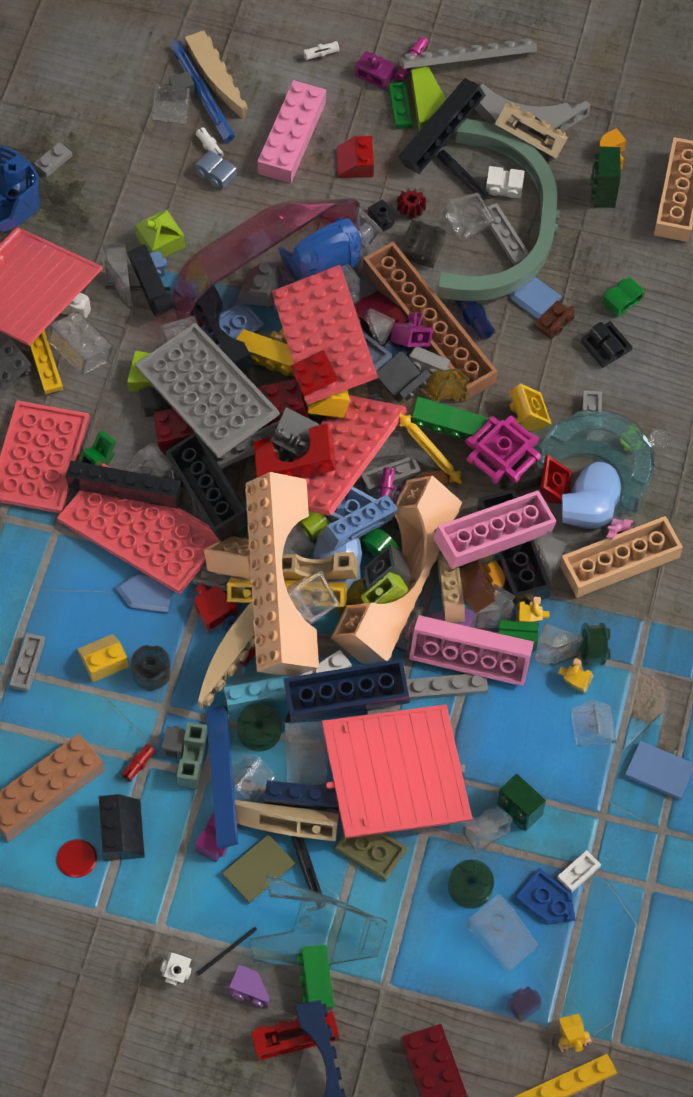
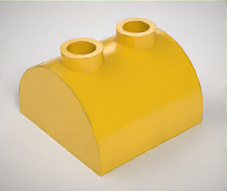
M521 383L511 390L510 397L512 403L509 406L512 412L517 415V423L527 431H537L552 424L540 392Z

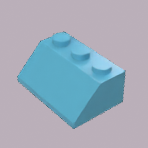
M254 671L229 676L225 680L223 693L228 715L286 704V691L282 675Z

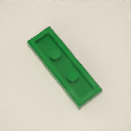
M406 82L389 83L388 89L395 129L413 128Z

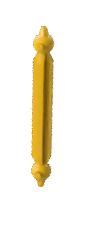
M400 413L399 426L406 427L407 432L445 474L449 475L450 479L448 481L450 483L457 482L462 484L460 479L461 471H454L453 465L416 424L411 423L412 416L410 414L407 416Z

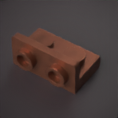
M556 301L534 323V328L551 340L555 335L558 336L562 332L563 327L567 323L570 324L573 321L575 307L571 305L567 308L559 301Z

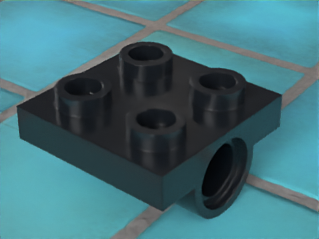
M611 321L606 324L603 322L597 323L590 329L588 335L581 338L582 345L602 368L629 353L633 348Z

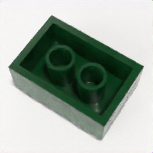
M599 146L598 153H594V164L592 165V175L590 178V185H592L591 200H594V207L615 208L621 179L620 147Z

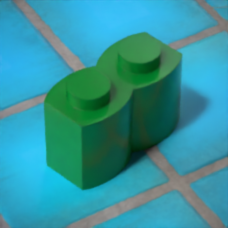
M628 277L627 279L620 280L616 287L613 289L609 288L604 293L603 304L619 317L644 298L645 290L631 277Z

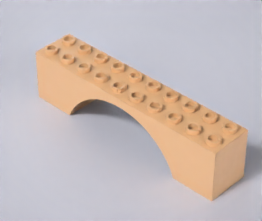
M269 472L245 483L257 672L295 677L319 668L317 630L304 620L293 605L285 586L282 571V554L286 538L291 529L300 520L309 517L306 479Z
M433 476L407 480L395 504L398 508L395 517L401 533L402 553L407 557L411 579L406 584L409 591L399 599L387 604L364 603L346 606L331 637L332 640L362 664L384 662L390 659L402 629L407 624L410 612L415 606L418 595L422 592V587L430 575L433 564L437 560L440 548L433 538L437 527L453 521L459 513L462 502Z

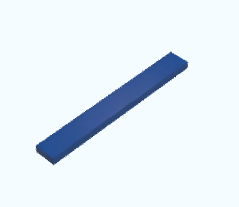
M225 705L206 710L216 842L219 849L238 845L228 713Z

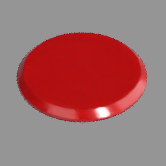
M74 839L60 847L56 856V862L63 874L72 878H80L86 876L94 869L97 862V854L95 848L89 842Z

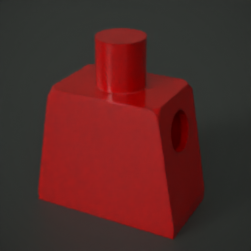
M200 584L195 588L194 591L198 597L194 599V606L207 633L223 624L229 616L238 615V605L235 602H227V594L218 586L208 590L204 584Z

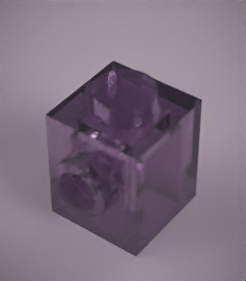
M529 986L525 989L519 988L512 994L513 997L509 1000L507 1006L521 1023L540 1009L541 997L536 990H532Z

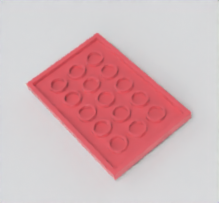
M16 401L0 454V503L59 514L64 510L70 489L68 488L65 475L70 461H78L90 419L89 413Z

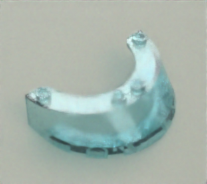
M590 410L576 412L575 415L566 419L563 418L548 432L538 450L542 457L538 463L544 465L545 455H550L558 462L576 455H592L606 460L616 468L622 478L624 486L623 506L634 513H637L654 474V451L651 442L643 434V430L625 416L611 411L590 412Z

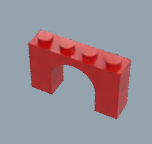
M328 424L309 428L310 448L302 458L293 462H282L279 460L278 448L276 444L270 442L272 437L254 441L257 478L269 472L297 478H307L336 470L333 436Z

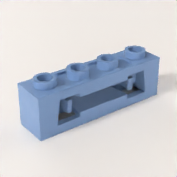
M385 495L329 524L321 537L333 552L346 543L391 521L398 508L390 497Z

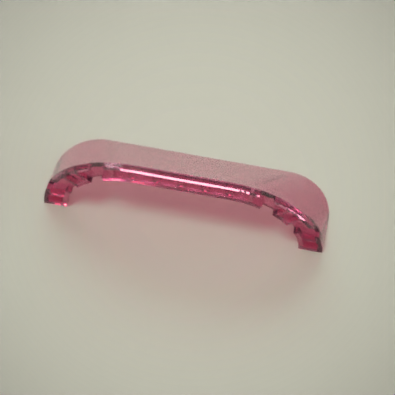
M355 199L292 200L275 204L257 213L201 249L185 264L178 275L174 287V310L182 331L194 323L202 327V323L197 318L193 307L209 288L316 218H326L332 224L336 222L337 217H341L342 219H350L355 227L359 226V202Z

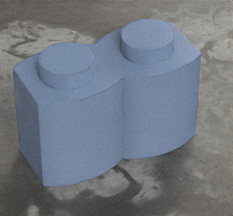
M208 151L195 164L197 175L202 179L210 180V183L216 188L224 189L237 176L236 167L212 151Z

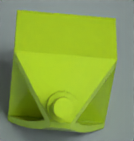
M167 209L135 224L136 237L142 245H146L149 253L161 251L162 258L185 248L184 234Z

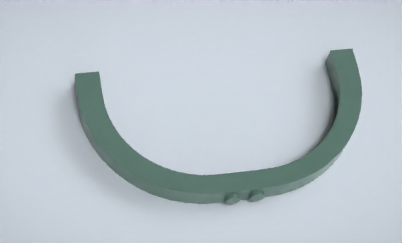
M466 119L457 129L455 143L485 147L514 160L529 174L535 183L541 203L538 240L529 255L520 263L508 270L484 276H467L440 272L437 291L438 298L482 301L510 294L529 283L539 273L550 253L554 234L558 232V224L555 221L559 219L560 210L557 209V187L553 173L543 156L531 144L497 125Z

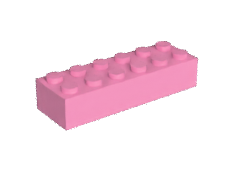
M293 80L257 161L258 174L292 183L326 104V89Z
M535 491L439 525L433 538L450 568L453 569L550 534L557 521L540 492Z
M419 615L414 628L409 660L524 686L534 642Z

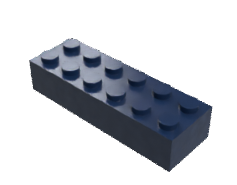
M402 658L284 678L291 723L410 703Z

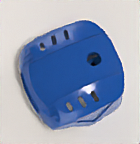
M0 146V231L4 232L22 224L36 213L40 207L39 178L34 167L18 152L5 146ZM13 193L17 194V196L10 197L9 195Z
M337 217L336 222L319 229L298 243L294 248L293 254L283 247L279 248V254L282 262L296 281L337 265L341 266L346 278L358 265L361 255V237L358 229L350 219Z

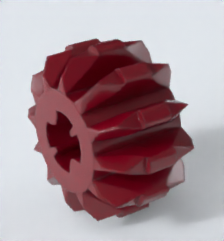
M408 188L407 192L402 191L400 196H398L397 210L400 211L401 216L406 215L407 219L410 216H413L414 219L417 215L422 216L423 211L426 210V197L423 196L422 192L417 193L416 188L414 191H410Z

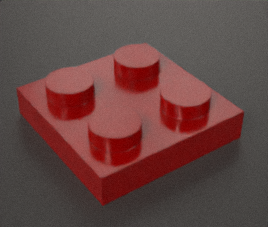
M324 349L290 365L304 397L338 381V377Z

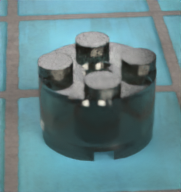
M144 645L133 653L131 671L134 682L149 692L167 684L171 677V665L169 655L162 647Z

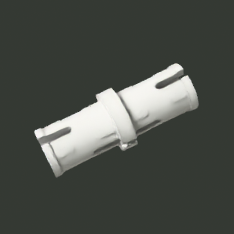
M335 41L303 50L305 60L317 57L323 58L325 55L339 52V45Z
M204 127L201 128L202 132L200 129L197 130L196 136L203 143L204 149L212 151L222 158L224 153L216 144V140L213 137L211 138Z

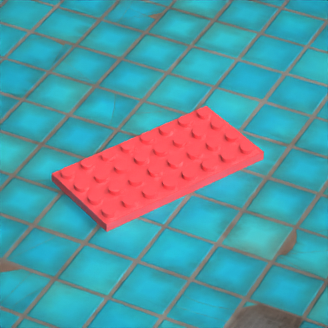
M340 265L271 291L294 364L324 349L338 377V381L305 396L307 405L378 378Z
M349 395L350 401L344 418L325 417L320 425L328 424L332 433L336 470L302 478L306 479L308 511L328 516L333 514L400 422L399 414H406L405 406ZM297 455L293 461L299 460L302 457Z
M82 490L77 493L57 517L58 522L179 595L206 563L204 549L220 541L208 524L179 507L178 509Z

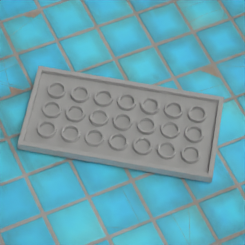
M196 323L135 364L141 374L218 458L280 415L278 409Z

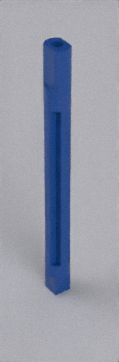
M175 39L170 46L184 72H189L194 82L195 91L224 142L230 143L235 138L232 129L181 41Z

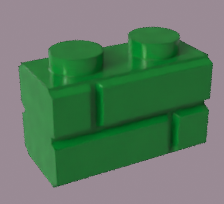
M499 620L498 634L534 642L532 651H536L539 623Z

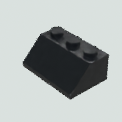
M121 794L99 796L104 862L145 858L140 799Z

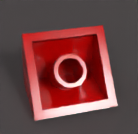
M545 455L540 494L545 502L562 504V494H569L572 471L550 455Z

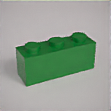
M326 945L301 947L296 954V963L301 969L299 985L300 987L303 986L304 995H301V1003L321 1000L322 1004H326L327 1011H331L334 1007L327 947Z

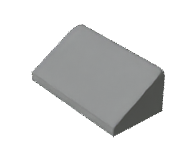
M317 634L318 657H329L339 650L342 651L346 658L352 657L351 654L331 639L333 634Z

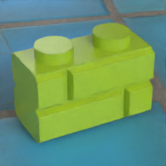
M389 572L383 579H380L361 595L364 603L387 604L399 599L409 590L399 575Z

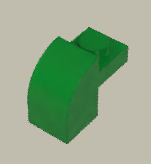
M105 431L98 432L93 446L82 451L78 462L99 466L103 463L108 465L115 455L112 451L117 441Z
M378 528L359 537L361 550L370 551L374 558L390 544L401 551L396 542L387 533Z

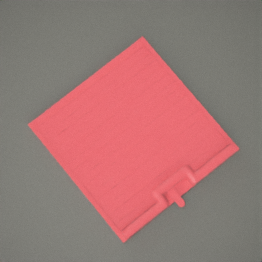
M16 227L0 243V332L30 346L92 279L102 271V266Z
M447 705L322 721L329 763L334 782H328L326 787L328 789L335 788L345 838L472 821Z

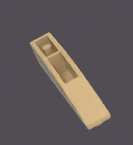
M204 30L186 36V50L205 83L228 108L242 119L246 118L247 104L245 100H241L238 87H234L232 76L227 74L225 63L220 61L218 50L213 48L211 37L207 36Z
M250 602L229 629L210 662L198 699V707L201 711L205 706H210L214 700L215 693L223 689L226 683L225 680L229 676L234 675L239 662H243L248 656L249 649L255 647L252 602Z
M235 800L237 824L284 835L336 841L339 813Z

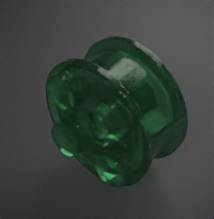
M603 622L599 623V625L582 624L580 655L584 666H587L589 663H599L601 666H604L606 660H610V648H608L610 629L606 628Z
M254 704L245 708L239 715L237 721L238 735L245 747L253 751H266L273 748L279 742L282 727L280 716L275 709L265 704Z
M472 859L458 863L451 871L448 882V891L453 901L459 906L469 909L478 908L487 903L494 888V876L490 868L483 862Z

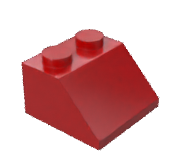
M354 136L337 147L338 178L374 176L372 136Z

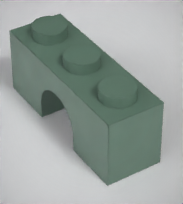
M187 722L184 751L179 762L176 777L177 786L198 788L208 737L207 725Z

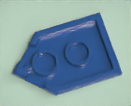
M541 868L535 872L514 897V899L545 923L576 920L572 892Z

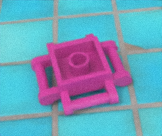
M490 416L487 419V423L478 432L466 439L465 443L467 446L474 449L467 457V461L487 474L495 484L504 475H507L513 483H517L520 480V476L533 463L538 462L542 458L540 453L532 448L538 444L540 438L537 435H532L517 423L513 416H509L505 421H499L495 417ZM490 429H492L480 442H478ZM526 453L530 456L517 470L511 469ZM482 455L484 457V461L487 462L490 466H492L495 470H497V472L491 469L478 457Z

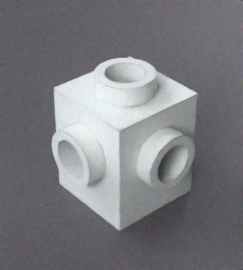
M169 952L167 960L163 959L160 967L161 976L166 977L165 982L177 985L178 982L184 983L185 979L188 980L192 969L189 967L191 959ZM175 966L178 967V971L176 973H174L173 971Z

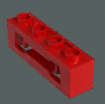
M329 1011L325 1021L326 1026H331L333 1036L329 1038L331 1043L339 1041V1032L334 1013ZM297 1018L290 1022L286 1020L275 1023V1026L271 1027L260 1026L251 1032L257 1061L316 1047V1044L308 1034L280 1041L279 1045L276 1044V1036L277 1038H282L304 1032L299 1028Z

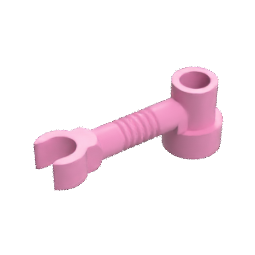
M613 519L611 526H608L609 532L606 538L615 539L619 531L625 532L632 529L633 520Z

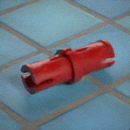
M146 743L138 755L133 756L132 762L121 773L125 779L128 777L127 781L131 782L136 774L146 767L145 763L156 752L153 747L149 748V744Z

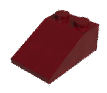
M378 290L354 304L361 327L369 337L381 346L391 340V331L394 323H409L408 317L402 309Z

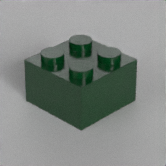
M516 773L500 788L497 804L501 812L510 815L513 818V822L519 828L522 827L527 831L543 815L546 800Z

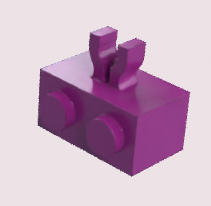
M365 51L355 64V76L385 90L394 78L396 65L384 60L381 56L378 57L373 52Z
M409 312V323H394L390 341L406 347H428L431 343L434 328L420 324L423 319V313Z

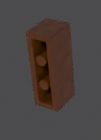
M478 559L459 570L465 601L475 613L495 602L494 593L496 591L492 585L491 569L486 562L482 563Z

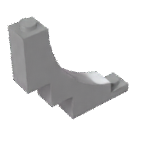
M482 84L480 87L486 96L475 108L487 123L495 125L505 104L514 103L520 107L519 110L524 113L526 111L535 115V119L540 122L544 120L551 125V128L565 131L589 116L591 105L587 101L575 105L573 109L568 103L542 107L522 105L502 98ZM519 119L515 125L516 127L519 125L520 127L528 131L533 129L527 126L526 124L520 122L521 119Z

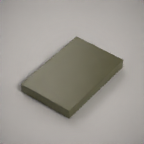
M385 833L345 838L343 835L335 846V851L385 882L408 850V847Z
M268 834L223 872V876L250 904L295 866V862Z

